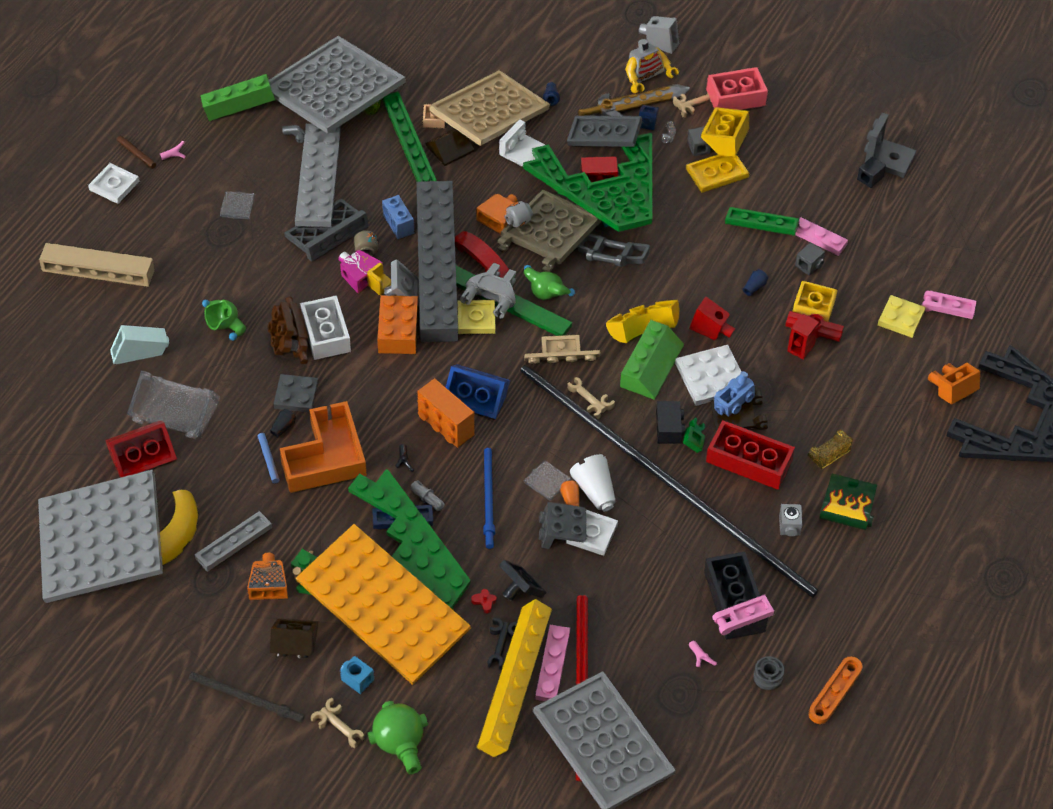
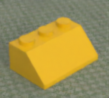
M715 107L701 133V138L718 155L735 157L749 130V111Z

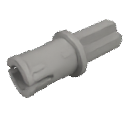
M419 480L411 484L410 490L418 495L423 503L427 502L437 511L444 507V502L434 495L432 489L425 487Z

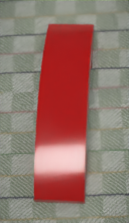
M466 231L455 236V247L459 251H466L485 268V272L489 270L493 263L500 265L498 270L500 272L499 277L504 278L509 269L491 247L477 236Z

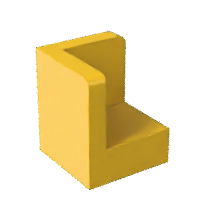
M378 263L367 271L368 286L381 296L385 293L384 288L391 285V279L383 273V264Z

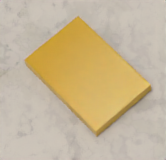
M737 154L735 157L715 155L686 165V170L701 193L749 178V172Z

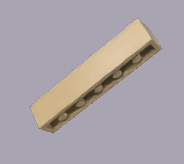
M46 243L39 259L41 269L44 272L149 287L154 273L152 258Z

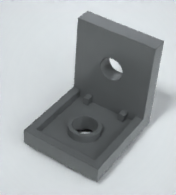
M882 113L879 119H875L874 129L870 130L867 135L869 142H867L864 150L867 153L865 162L873 156L886 165L885 172L904 178L917 150L884 139L889 115Z

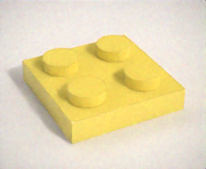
M891 295L880 316L878 326L913 338L926 307Z
M458 300V334L495 333V315L493 314L495 300H472L469 305H466V302L463 304Z

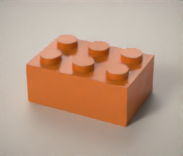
M380 296L378 353L416 354L418 296Z
M435 378L417 391L419 417L423 421L426 420L436 432H440L447 442L454 444L458 448L474 436V411Z

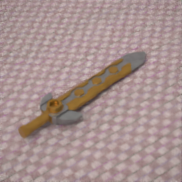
M675 84L614 99H609L610 94L608 93L598 99L596 107L580 109L578 114L579 116H588L600 113L602 116H622L619 113L620 111L671 100L673 97L678 98L681 97V94L685 95L690 88Z

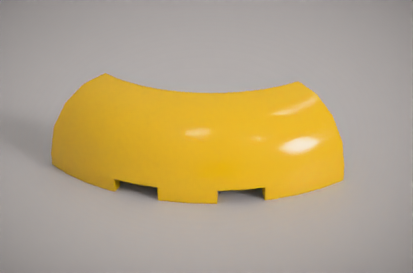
M678 300L660 301L647 308L641 305L629 309L630 313L623 316L618 314L608 320L606 327L609 334L622 343H628L631 339L643 334L650 320L667 325L669 328H675L679 319Z
M178 490L172 492L175 513L170 523L160 532L162 565L181 554L183 548L188 542H191L195 535L198 509L190 491Z

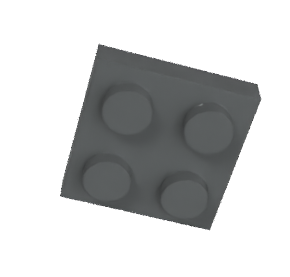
M280 374L274 400V409L310 412L309 409H313L318 378Z

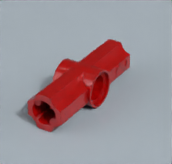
M789 311L785 326L792 328L802 314ZM811 314L809 316L819 322L816 338L821 336L840 341L844 326L824 321V318L819 314Z

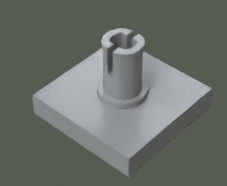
M397 259L392 261L391 285L384 288L385 295L418 296V307H420L419 278Z

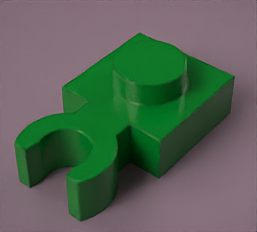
M696 417L689 422V427L685 430L683 444L698 453L703 449L705 435L701 431L705 429V424L702 423L698 426Z

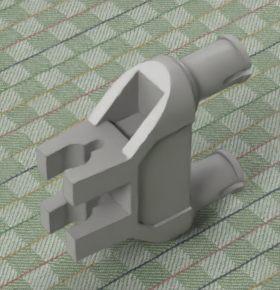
M493 263L487 272L475 275L467 281L466 290L460 297V301L463 304L466 302V305H469L477 294L490 300H495L499 304L494 309L493 314L496 317L503 318L507 310L516 303L512 288L516 281V278H514L516 271L509 269L504 278L499 277L500 272H498L500 265Z

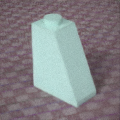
M121 325L110 349L113 364L163 355L165 348L169 345V337L166 336L164 328Z

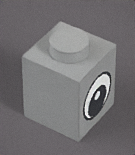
M781 504L779 513L780 535L800 536L802 528L801 505Z

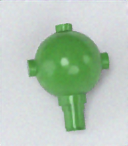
M388 701L382 705L383 709L379 711L374 719L372 731L368 732L371 745L376 743L383 751L397 755L398 759L404 763L407 773L415 774L422 768L417 757V745L422 739L423 727L428 726L425 714L419 715L416 710L406 704H394L393 701Z

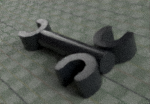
M493 618V624L499 627H490V633L492 635H499L494 655L488 658V667L491 668L493 662H498L499 670H502V654L508 635L510 638L513 637L514 632L512 630L516 628L517 622L510 624L503 622L500 618Z

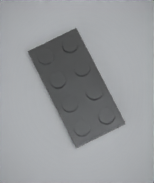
M575 116L567 138L568 146L634 147L641 128L642 118L641 116Z

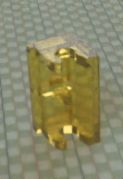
M838 430V434L834 435L832 439L818 448L812 447V451L808 452V456L821 469L851 451L853 439L844 431Z

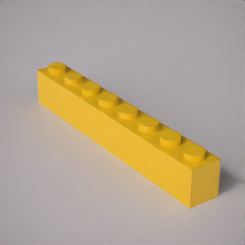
M536 599L522 607L477 745L478 749L492 757H496L508 750L552 608Z

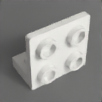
M519 119L499 140V155L523 167V162L535 160L532 148L544 146L545 144L525 135V122Z

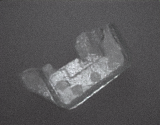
M141 370L127 415L133 417L132 421L143 424L144 421L154 423L161 420L165 423L166 428L186 433V437L196 440L197 437H201L221 397L212 390L205 388L203 390L201 388L196 389L165 380L159 376H151V373Z

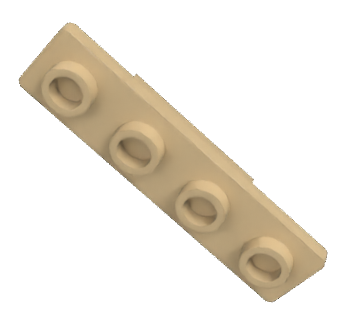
M579 335L546 336L541 338L542 353L525 354L524 361H528L529 364L540 363V360L555 363L559 362V359L575 362L578 358H585V361H594L600 356V350L580 351Z

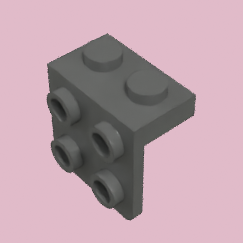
M547 502L544 511H541L539 515V523H542V528L539 531V540H542V548L550 549L554 538L585 542L586 509L579 506Z

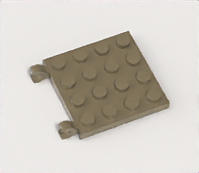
M542 190L529 203L533 212L531 221L518 228L508 224L501 231V237L498 240V243L501 245L498 249L505 252L511 242L545 257L542 261V264L545 265L542 270L551 272L555 262L561 264L595 229L601 220L582 207Z

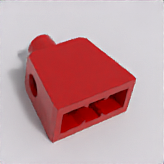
M707 297L703 299L697 308L689 329L713 340H717L721 333L730 338L735 331L734 327L727 324L730 314Z

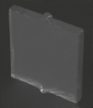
M226 191L220 217L249 219L255 194L242 193L241 191Z
M544 460L536 469L532 470V473L524 480V483L551 501L560 492L561 484L570 481L571 478Z

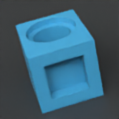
M355 656L350 661L344 662L341 667V680L359 694L374 681L373 669Z

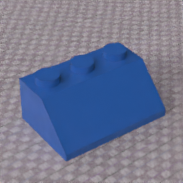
M456 364L450 368L446 388L473 410L474 413L496 419L506 399L510 380Z

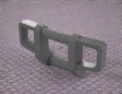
M589 234L577 246L579 252L586 254L587 260L613 263L619 267L626 266L627 264H643L650 253V245L624 243ZM585 241L596 242L593 249L583 246ZM605 246L623 250L622 254L617 255V257L601 254ZM634 250L644 251L642 256H632Z

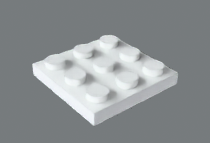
M728 345L675 358V364L696 406L714 400L715 394L719 390H723L731 379L736 378L741 373Z

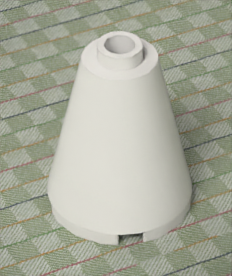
M598 454L585 458V463L579 465V462L570 469V474L598 510L605 512L612 509L616 500L606 457Z

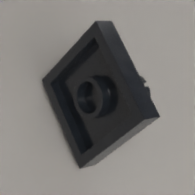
M503 560L499 566L513 580L502 593L508 600L512 601L521 590L539 598H543L547 593L521 565L507 560Z

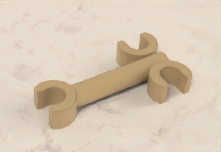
M708 92L707 95L686 101L684 94H681V100L673 97V104L681 110V116L684 118L687 115L686 111L692 115L694 114L693 106L708 101L711 102Z
M575 378L574 383L576 385L568 383L567 388L570 392H578L592 404L588 406L587 412H596L594 414L596 419L601 417V413L614 408V400L606 403L608 395L605 394L601 397V401H599L581 386L582 381L580 378Z
M328 699L326 707L311 715V721L315 722L317 719H322L319 722V728L322 729L326 726L328 720L348 737L350 746L355 748L357 745L353 738L358 737L363 741V732L352 730L335 716L341 712V705L339 704L336 708H331L334 704V699Z

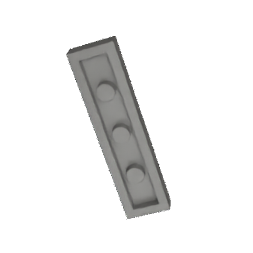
M259 511L197 552L195 559L208 572L270 530L272 524Z

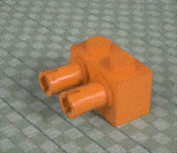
M948 363L942 368V373L945 375L942 376L937 371H933L928 376V380L938 386V396L951 405L980 389V371L969 363H965L958 368Z

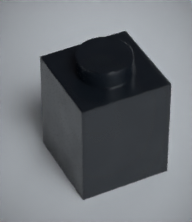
M872 156L859 167L857 180L872 188L884 177L886 165Z

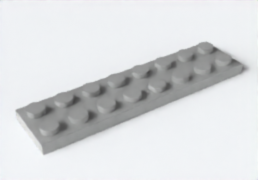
M306 124L295 226H332L341 126L327 134L314 124Z

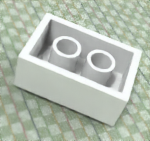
M337 296L300 303L314 360L351 352L350 337Z

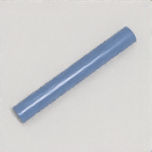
M265 433L258 434V439L272 483H278L280 479Z

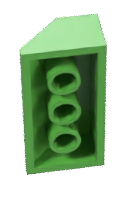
M268 74L200 95L209 121L275 100Z
M650 320L621 373V388L653 400L656 399L675 363V358H678L684 347V343L669 326Z

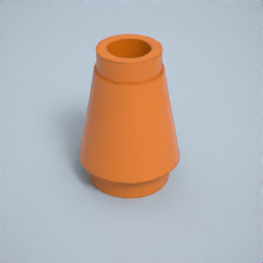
M573 480L563 482L560 492L566 505L579 506V485Z

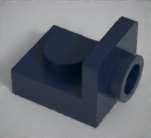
M642 105L639 111V116L642 118L641 128L655 129L659 107Z

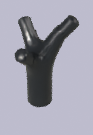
M401 444L399 446L400 457L395 466L399 468L404 462L410 471L413 472L414 468L408 458L407 446Z

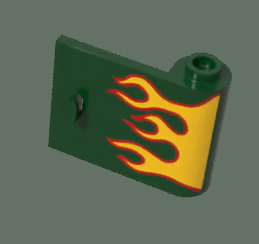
M832 473L822 505L820 519L866 530L867 527L872 525L874 516L870 515L878 485Z

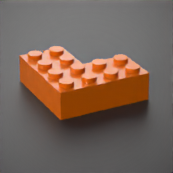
M347 401L330 405L332 420H328L327 406L309 409L315 441L280 448L281 463L290 493L354 479L359 473L367 476L366 461Z

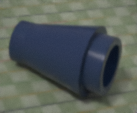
M549 82L546 85L543 100L548 102L550 106L556 105L560 100L556 84L553 82Z
M760 269L753 271L743 288V292L751 296L766 285L768 280L767 274Z

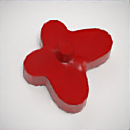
M483 589L480 594H475L471 597V603L482 605L483 612L486 614L491 612L492 605L497 601V597L493 594L490 595L487 589Z

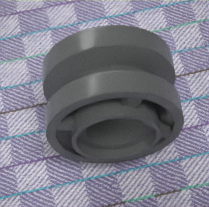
M762 657L755 665L753 676L755 683L765 690L778 688L783 680L784 665L775 657Z

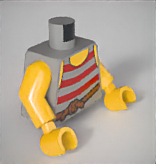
M646 39L639 40V48L629 53V60L625 68L629 81L633 84L631 86L633 93H638V90L643 92L644 85L640 82L664 72V68L667 69L666 76L669 78H673L672 70L675 75L679 74L677 68L670 66L671 63L666 55L658 47L649 44Z

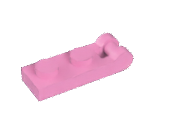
M934 291L925 292V301H923L922 306L926 307V312L933 310L973 319L976 306L975 300Z
M762 595L719 611L712 618L719 625L720 633L727 635L732 630L773 616L774 610L766 596ZM730 618L731 621H730V622H726L725 619Z

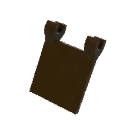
M755 390V396L749 403L745 401L741 405L740 411L737 414L732 413L730 416L726 414L720 415L714 408V400H710L716 432L722 420L745 429H768L767 415L762 414L755 418L753 405L763 404L761 390Z

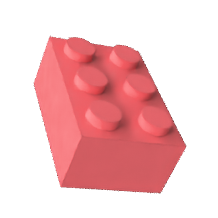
M757 67L708 75L706 91L710 96L714 109L719 107L743 110L766 106L768 90Z

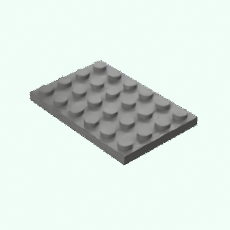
M603 671L535 706L533 709V713L601 809H613L671 777L676 771Z

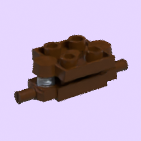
M286 297L285 302L275 305L272 309V320L268 323L271 346L274 348L275 355H283L284 352L289 353L292 350L294 357L300 358L301 364L308 363L306 355L308 335L302 311L298 309L297 303H293L292 297Z

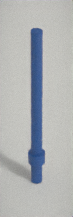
M485 448V525L483 526V534L486 536V548L492 549L494 547L493 536L495 535V525L493 524L492 449Z

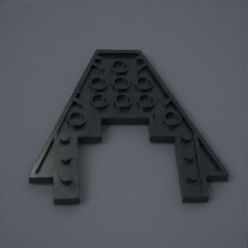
M1009 345L1004 357L985 351L979 364V369L1031 388L1026 402L1044 409L1036 428L1032 432L1015 425L1008 439L954 418L946 436L964 443L959 452V457L1053 462V379L1011 345Z

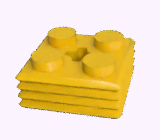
M802 281L793 306V312L807 316L819 314L824 318V321L829 322L836 300L837 289Z

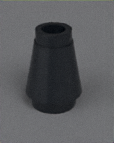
M288 409L280 411L269 430L270 433L279 438L280 435L295 424L297 418L295 414Z

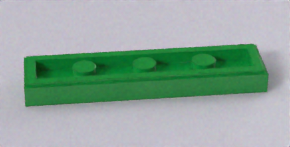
M734 207L729 208L725 218V224L794 236L800 223L799 218Z

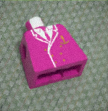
M357 250L351 256L347 252H343L339 256L341 275L357 293L368 286L367 271L378 263H382L361 250Z

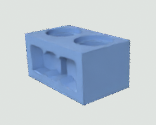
M397 195L383 200V216L397 239L414 234V219L400 196Z

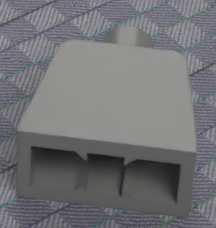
M654 16L647 24H641L639 27V33L647 36L648 43L658 47L660 50L672 54L679 44L677 18Z

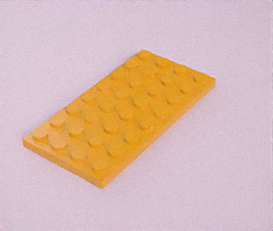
M355 524L296 577L299 584L412 685L471 629V625Z

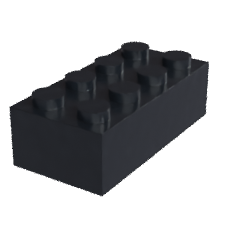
M745 551L706 558L704 573L717 612L760 597ZM730 618L725 619L726 622H730V621H731ZM768 618L732 630L729 634L725 635V638L728 640L766 632Z

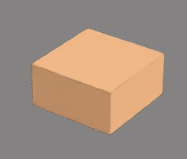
M424 104L423 128H445V121L429 111V104Z

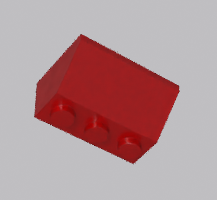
M161 420L105 440L120 478L137 474L177 459L165 423Z

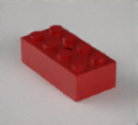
M722 420L708 447L706 462L779 490L793 461L795 447Z

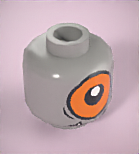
M518 201L507 207L505 220L515 228L521 227L531 221L532 209L528 203Z

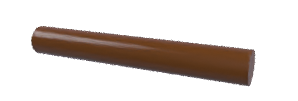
M123 136L117 138L120 144L150 168L156 167V163Z

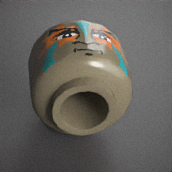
M367 230L357 233L354 237L355 251L361 250L373 256L378 251L376 234Z

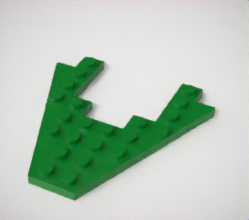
M652 133L638 135L634 147L621 146L630 160L629 162L617 164L618 172L621 176L592 183L585 172L568 176L549 144L532 148L535 160L523 162L524 170L618 232L652 224Z
M386 469L376 483L359 473L349 486V492L395 518V521L386 533L387 536L400 542L401 545L392 557L453 609L471 584L470 578L389 470ZM301 549L292 561L291 567L293 569L299 567L302 572L317 557ZM301 584L297 586L296 590L298 593L312 595Z

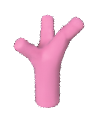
M181 141L176 147L160 153L162 160L173 156L185 158V155L179 152L185 142Z
M696 641L689 643V647L696 655V667H700L702 659L716 666L717 662L712 660Z

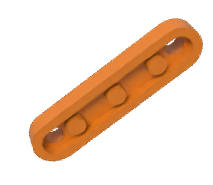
M846 657L812 703L809 717L814 723L824 724L830 719L860 676L862 663L858 658Z

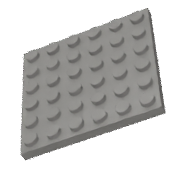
M339 36L269 80L275 100L327 134L406 83L403 75Z
M153 470L38 499L42 594L45 603L163 574L156 481Z

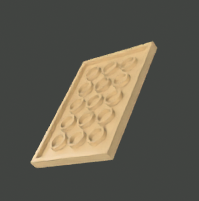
M499 70L431 104L429 111L481 146L509 131L519 119L526 122L549 110L550 104Z

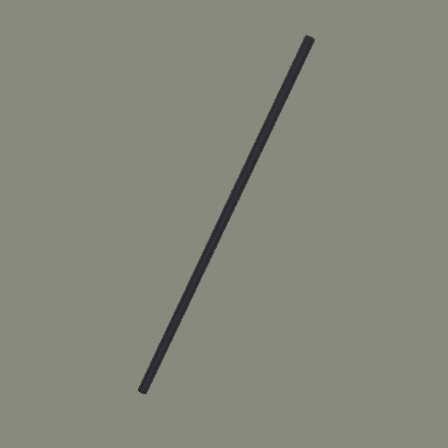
M526 364L521 368L520 372L809 596L814 598L819 590L532 368Z

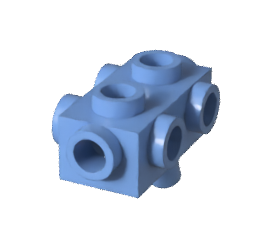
M741 372L736 378L731 379L723 390H719L715 394L714 408L720 415L726 414L730 416L732 413L737 414L745 401L748 403L752 401L755 396V385L750 378H747L748 373Z

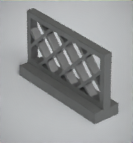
M341 198L334 202L332 224H337L336 226L308 228L307 226H295L284 234L288 240L307 254V258L310 261H314L369 227L366 212L356 210ZM340 206L344 207V210H335ZM343 215V218L334 219V216ZM296 233H302L301 236H293ZM305 233H314V236H305Z

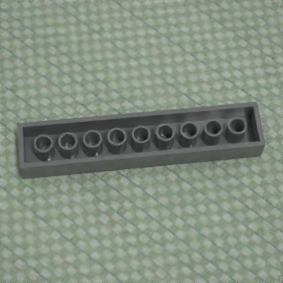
M453 181L416 182L421 342L458 341Z

